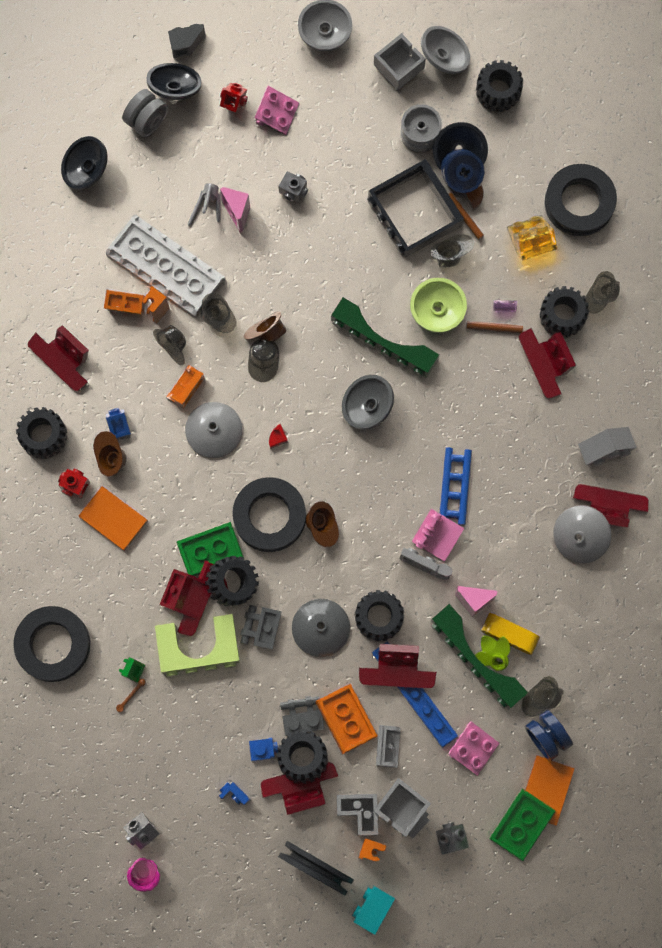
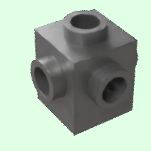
M287 171L278 186L279 193L284 195L283 197L288 201L299 203L300 199L305 198L308 192L307 180L300 174H293Z
M143 812L123 827L128 834L125 836L132 846L136 844L140 849L144 848L159 835L155 826Z
M454 822L442 825L443 829L436 831L442 855L469 848L463 824L455 826Z

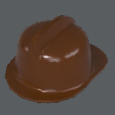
M277 311L251 326L244 333V339L252 340L259 337L263 341L271 342L280 338L287 331L280 320L281 312Z
M108 431L100 432L93 443L98 468L103 475L108 477L114 476L118 472L123 471L127 456L125 451L120 448L119 442L113 433Z
M325 501L314 503L306 515V525L319 545L331 547L335 545L339 537L335 513L331 505Z

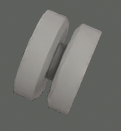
M142 89L127 104L122 120L129 127H135V131L142 137H147L164 120L168 111V105L161 99H156L155 94L148 89Z
M428 105L410 107L404 113L401 120V139L403 144L415 152H426L433 149L434 140L442 128V120L439 113Z

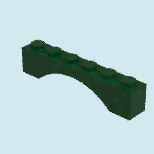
M342 297L331 314V321L335 327L339 329L344 328L349 331L348 334L353 338L358 339L359 337L370 348L375 347L381 350L380 353L387 358L392 357L396 359L400 366L411 368L413 373L419 377L424 376L427 378L439 360L440 354L425 345H401L384 339L367 324L359 306Z
M450 604L431 619L433 630L437 634L441 633L446 638L444 642L450 649L455 648L459 653L457 655L464 664L467 662L471 666V673L477 679L480 677L485 682L483 686L490 694L493 692L498 697L497 702L502 708L507 707L509 710L528 693L516 678L494 672L476 658L465 639L462 617Z

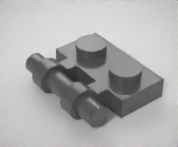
M249 605L248 612L245 613L244 617L246 621L244 629L241 630L240 635H242L240 643L248 645L249 638L252 637L255 638L254 646L273 650L282 612L262 607L260 615L256 614L257 606ZM254 620L259 621L257 632L251 631Z
M310 695L305 696L304 699L294 700L292 698L286 702H280L281 710L289 709L290 715L282 716L285 736L289 733L295 734L296 730H299V732H303V730L308 732L324 730L320 710L313 711V705H316L315 701L319 700V696L311 697ZM307 706L308 712L296 714L295 708Z

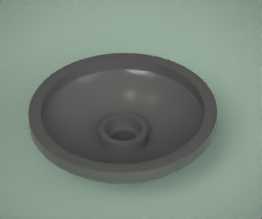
M365 375L355 380L346 390L342 400V413L345 420L354 428L361 430L371 429L380 425L390 414L394 403V392L390 383L378 375Z
M314 599L303 604L297 610L292 621V634L298 647L305 653L315 657H327L340 651L346 644L350 634V622L346 612L339 604L328 599ZM318 623H323L325 627L318 629L317 625Z

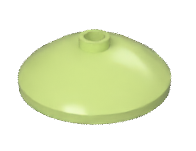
M431 278L422 282L414 290L410 301V310L414 320L420 327L430 332L444 333L453 330L462 322L467 310V301L462 289L453 281L445 278ZM440 307L441 311L437 312L434 308Z

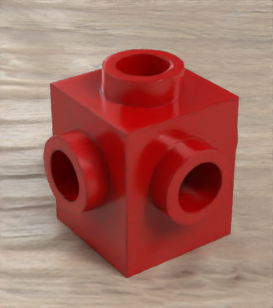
M230 83L221 91L219 106L237 112L242 106L245 107L248 96H246L248 89L243 88L241 84Z
M67 468L65 472L61 473L58 479V486L62 489L61 492L69 497L74 495L82 499L90 481L83 476L84 473L74 468L72 471Z

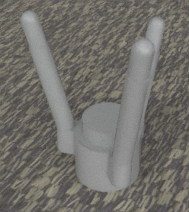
M211 183L204 185V190L201 191L188 221L189 226L192 224L202 200L205 201L203 214L206 213L208 203H213L216 200L217 222H220L221 194L218 193L219 187Z

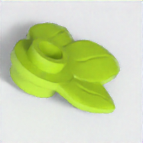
M482 636V651L475 654L476 658L485 666H491L498 671L507 668L509 664L508 654L511 650L509 641L504 636L497 641L490 636ZM497 658H500L503 662H498Z

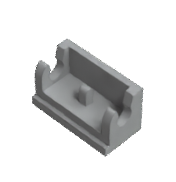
M379 725L376 766L398 768L401 728Z

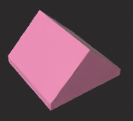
M222 187L220 188L222 203L240 233L244 229L250 210L249 194Z
M458 586L455 596L473 617L495 599L497 591Z

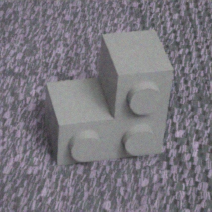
M629 427L606 429L578 444L585 464H594L595 467L606 463L605 459L626 457L631 454L630 451L637 448Z
M377 794L337 795V816H357L358 836L378 835V815L373 812L377 807Z

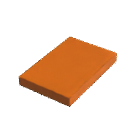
M103 486L78 515L79 518L123 551L126 550L148 522L146 518Z
M351 683L315 701L342 755L378 737Z
M536 755L525 790L556 810L549 824L557 826L575 768L555 761H548L546 758Z

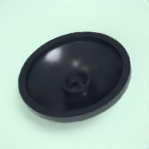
M164 63L149 70L146 83L148 88L161 98L185 100L199 92L201 77L194 69L186 65Z
M467 122L449 124L435 138L433 158L440 170L443 159L448 153L455 150L458 145L462 149L474 153L481 159L483 165L487 159L488 143L486 137L473 124ZM461 168V172L459 173H464L465 168Z
M85 136L70 145L64 154L61 164L62 178L69 187L76 190H84L93 186L102 177L108 160L107 149L104 143L96 137Z

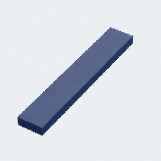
M379 647L372 652L377 661L379 658ZM397 687L442 748L458 737L423 688Z

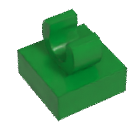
M131 657L124 659L123 662L126 665L124 669H119V672L122 673V676L138 683L146 665Z

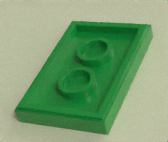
M231 522L176 541L187 573L192 576L200 575L205 561L215 565L216 561L226 557H243Z
M521 788L489 839L524 861L556 810Z

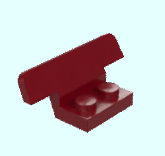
M63 325L57 329L55 339L49 344L35 332L28 341V347L74 391H80L84 388L88 381L77 370L86 362L89 350Z
M532 328L522 332L519 335V341L544 396L547 399L560 396L562 393L555 379L566 375L576 366L562 333H555L547 341L539 344Z
M578 484L574 490L573 498L591 501L590 507L601 512L611 525L628 528L630 522L628 518L629 509L648 512L649 500L643 495Z
M208 561L204 562L198 578L173 569L159 604L184 614L177 631L180 634L188 636L195 634L211 593L207 592V589L210 588L209 585H206L205 581L209 579L206 575L210 572L209 568L214 564Z
M380 644L378 668L359 667V681L363 685L433 688L437 672L418 671L419 646Z
M328 762L325 772L321 773L322 776L319 779L316 777L312 783L306 781L307 784H302V782L297 784L292 779H287L285 774L269 778L261 782L262 796L264 798L282 793L287 815L325 805L326 802L320 782L338 777L334 764Z

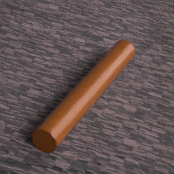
M452 192L449 193V196L463 216L464 222L478 240L482 239L484 234Z
M475 321L466 322V328L469 329L503 331L514 333L523 332V326Z

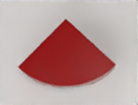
M281 424L277 425L270 434V449L288 443Z

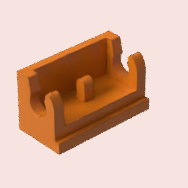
M151 286L149 288L150 291L143 299V304H146L151 299L152 303L147 308V314L152 313L153 322L157 324L170 307L167 297Z
M106 290L104 309L141 314L144 313L143 299L145 296Z
M188 365L166 398L184 409L204 381V374Z
M365 838L358 858L379 861L380 858L372 855L377 854V851L373 849L385 851L386 845Z

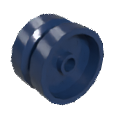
M465 149L453 150L443 159L441 176L445 183L454 191L461 193L471 192L482 183L485 174L484 165L481 159L471 151ZM464 167V168H465L464 173H459V172H461V168Z
M547 709L539 715L540 724L532 720L524 727L542 755L548 761H552L559 756L558 748L565 751L573 745V742L563 725Z

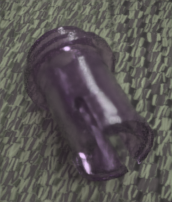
M497 298V300L493 301V311H497V313L500 311L516 312L517 300H500V298Z

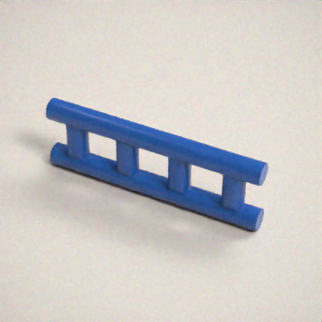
M446 447L440 514L446 518L458 519V525H466L472 450L465 449L464 455L453 454V448ZM452 462L463 463L462 474L451 473ZM450 480L462 481L461 492L449 491ZM448 499L460 500L459 511L448 510Z

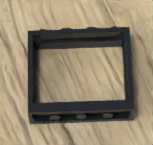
M426 159L368 190L367 201L371 208L376 209L379 221L381 223L384 222L387 227V234L390 238L395 239L397 250L400 254L403 253L405 257L412 255L463 226V216ZM422 174L452 222L407 246L378 198Z

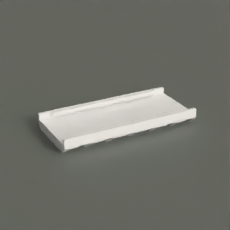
M134 215L106 251V256L150 287L153 286L166 296L167 299L194 318L197 317L198 312L222 281H225V276L137 215Z

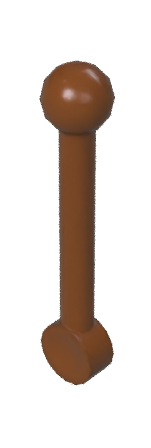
M140 679L138 685L122 704L116 706L118 712H123L124 706L141 686L146 684L144 679Z

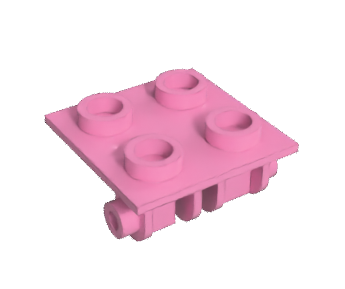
M267 86L254 117L257 120L256 123L260 126H263L265 123L287 135L299 102Z
M431 509L412 542L418 548L425 549L445 561L465 528Z
M470 721L459 736V739L456 740L453 748L450 749L449 756L478 776L499 745V742Z

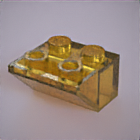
M542 215L533 216L529 220L518 221L507 226L515 251L522 261L557 250L554 229Z

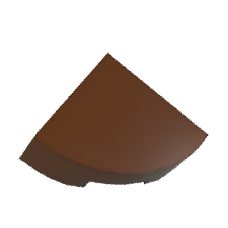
M482 185L471 192L465 193L473 211L476 210L484 196Z

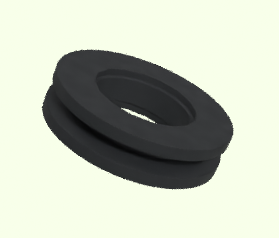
M573 164L558 171L550 180L544 199L545 211L552 224L562 232L573 236H588L600 231L608 224L616 208L617 193L612 180L601 169L588 164ZM576 184L589 186L598 195V208L594 213L587 216L572 214L566 210L562 202V194L565 189Z
M265 477L250 482L239 492L233 505L232 516L239 537L248 546L262 552H277L291 546L302 534L306 523V508L301 494L292 484L279 478ZM267 496L281 499L289 510V520L285 527L271 534L262 533L257 530L250 520V510L254 503L260 498Z
M58 606L42 607L29 613L17 627L13 642L15 657L23 670L34 678L45 682L63 681L74 676L86 663L90 652V636L82 620L70 610ZM52 624L60 625L71 636V650L67 657L58 663H43L34 654V637L45 626Z
M287 841L285 843V846L292 853L287 855L280 852L279 858L346 896L348 891L341 886V883L344 881L352 884L353 878L291 842Z

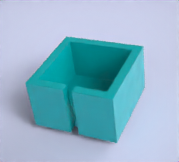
M373 885L372 888L368 887L362 896L365 899L363 905H357L352 916L355 918L353 920L354 923L375 935L395 898Z

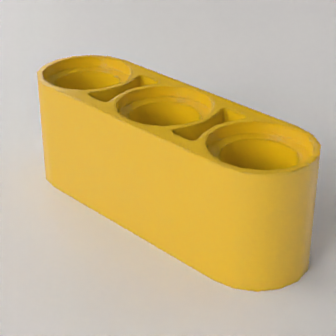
M493 613L488 614L481 629L483 633L497 640L504 636L509 641L511 647L529 655H533L540 640V636Z

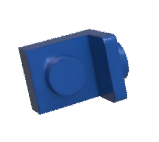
M114 408L109 410V413L106 414V420L110 432L116 438L131 434L124 409Z
M273 738L249 741L251 761L275 759V754L278 753L277 742H273Z
M227 782L220 789L221 794L219 797L221 799H224L232 792L231 798L238 805L241 803L246 805L251 800L234 782L231 784Z

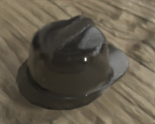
M465 234L455 235L434 244L431 248V254L437 259L439 267H454L458 265L462 256L473 249L474 240Z
M601 272L588 291L585 302L589 303V313H599L608 303L614 302L618 298L620 282L615 280L611 272Z
M207 294L202 300V319L219 332H232L236 327L237 321L228 303L219 294Z
M173 325L163 330L155 329L153 335L158 344L167 351L177 364L184 365L185 359L182 350L186 346V339L183 333Z
M259 339L250 347L248 372L254 380L259 382H267L273 379L278 370L279 347L274 341L270 342L267 339Z
M544 677L524 696L522 710L525 715L534 717L546 709H554L560 704L564 691L558 686L557 680L554 677Z

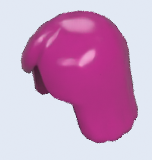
M143 857L137 859L127 871L128 884L133 889L141 892L153 890L160 881V874L155 862Z

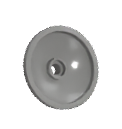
M316 0L308 4L299 15V35L304 43L315 50H335L345 44L351 35V15L337 1ZM327 29L328 32L324 33L322 30Z
M432 26L422 34L421 48L423 54L436 69L445 73L457 74L464 71L469 65V49L463 39L454 31L442 26Z
M208 402L198 406L189 415L185 426V434L189 445L195 452L204 457L219 458L228 455L238 446L242 437V423L238 414L230 406L220 402ZM211 424L216 425V428L213 430L209 427Z
M580 505L567 509L558 517L554 526L553 536L558 550L567 559L577 563H590L599 559L608 550L611 543V528L601 512L595 508ZM580 534L582 536V540H578L576 535Z

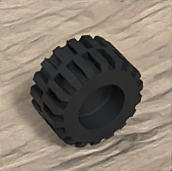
M495 60L492 61V64L487 63L485 68L480 70L476 85V95L481 104L485 103V108L491 107V111L499 109V112H502L504 108L509 110L511 105L514 107L517 101H519L524 81L521 77L522 73L517 71L518 67L516 65L511 66V62L504 63V60H500L497 63ZM500 80L507 83L509 89L502 92L496 91L490 86V83Z
M562 286L561 289L559 287L554 288L553 292L550 291L545 296L539 315L542 318L541 324L545 325L544 329L546 331L551 330V335L561 332L567 338L571 334L575 335L579 330L581 331L589 315V303L585 302V295L581 297V291L575 292L573 291L574 287L567 289L566 286ZM560 304L568 305L573 309L575 317L569 320L561 319L555 314L554 307Z
M36 407L33 412L30 410L26 411L28 415H22L20 417L22 421L17 423L18 429H16V434L18 435L17 439L20 445L29 455L32 454L35 458L40 456L41 459H46V456L53 457L54 452L58 454L60 452L59 448H64L65 446L64 440L67 441V429L60 416L51 409L47 410L46 407H42L41 410ZM47 424L52 427V433L47 440L43 442L32 440V432L37 426Z
M230 556L216 561L215 565L209 568L210 572L206 575L209 579L205 583L210 588L207 589V592L212 593L211 598L213 600L217 599V603L220 605L235 606L246 603L247 600L253 597L252 594L257 592L255 586H259V581H256V578L259 577L258 573H254L255 566H250L251 562L249 560L244 561V557ZM228 570L234 571L240 578V587L235 593L229 591L224 584V576Z
M376 590L373 593L372 591L369 592L357 604L355 611L356 626L360 633L369 640L373 639L379 642V640L387 641V639L393 638L400 631L404 621V608L401 605V601L397 600L394 594H389L388 591L380 592V590ZM381 605L389 609L391 620L386 626L377 627L370 623L368 612L372 607Z
M296 730L295 734L289 733L286 739L283 738L281 740L282 744L278 746L277 759L279 767L287 779H292L297 784L298 782L307 784L306 781L312 783L316 777L319 779L322 776L321 773L325 772L326 764H328L326 746L319 736L317 737L312 731L308 733L307 730H303V732ZM302 747L311 749L314 752V759L309 765L300 767L292 763L291 756L295 750Z

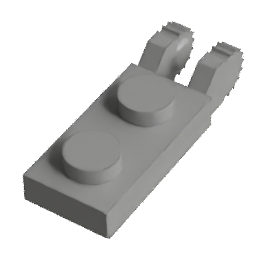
M403 548L399 557L400 560L444 581L451 577L453 572L451 567L446 564L439 565L433 558L427 556L424 558L418 555L419 553L412 548Z

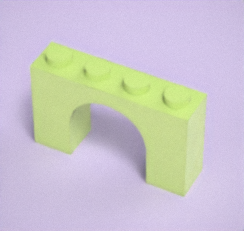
M233 614L213 617L216 643L211 653L199 659L189 658L180 651L175 623L156 625L155 631L161 673L166 674V677L177 676L178 672L185 671L186 674H192L201 668H205V671L216 670L217 666L224 665L225 668L235 667L236 663H240Z

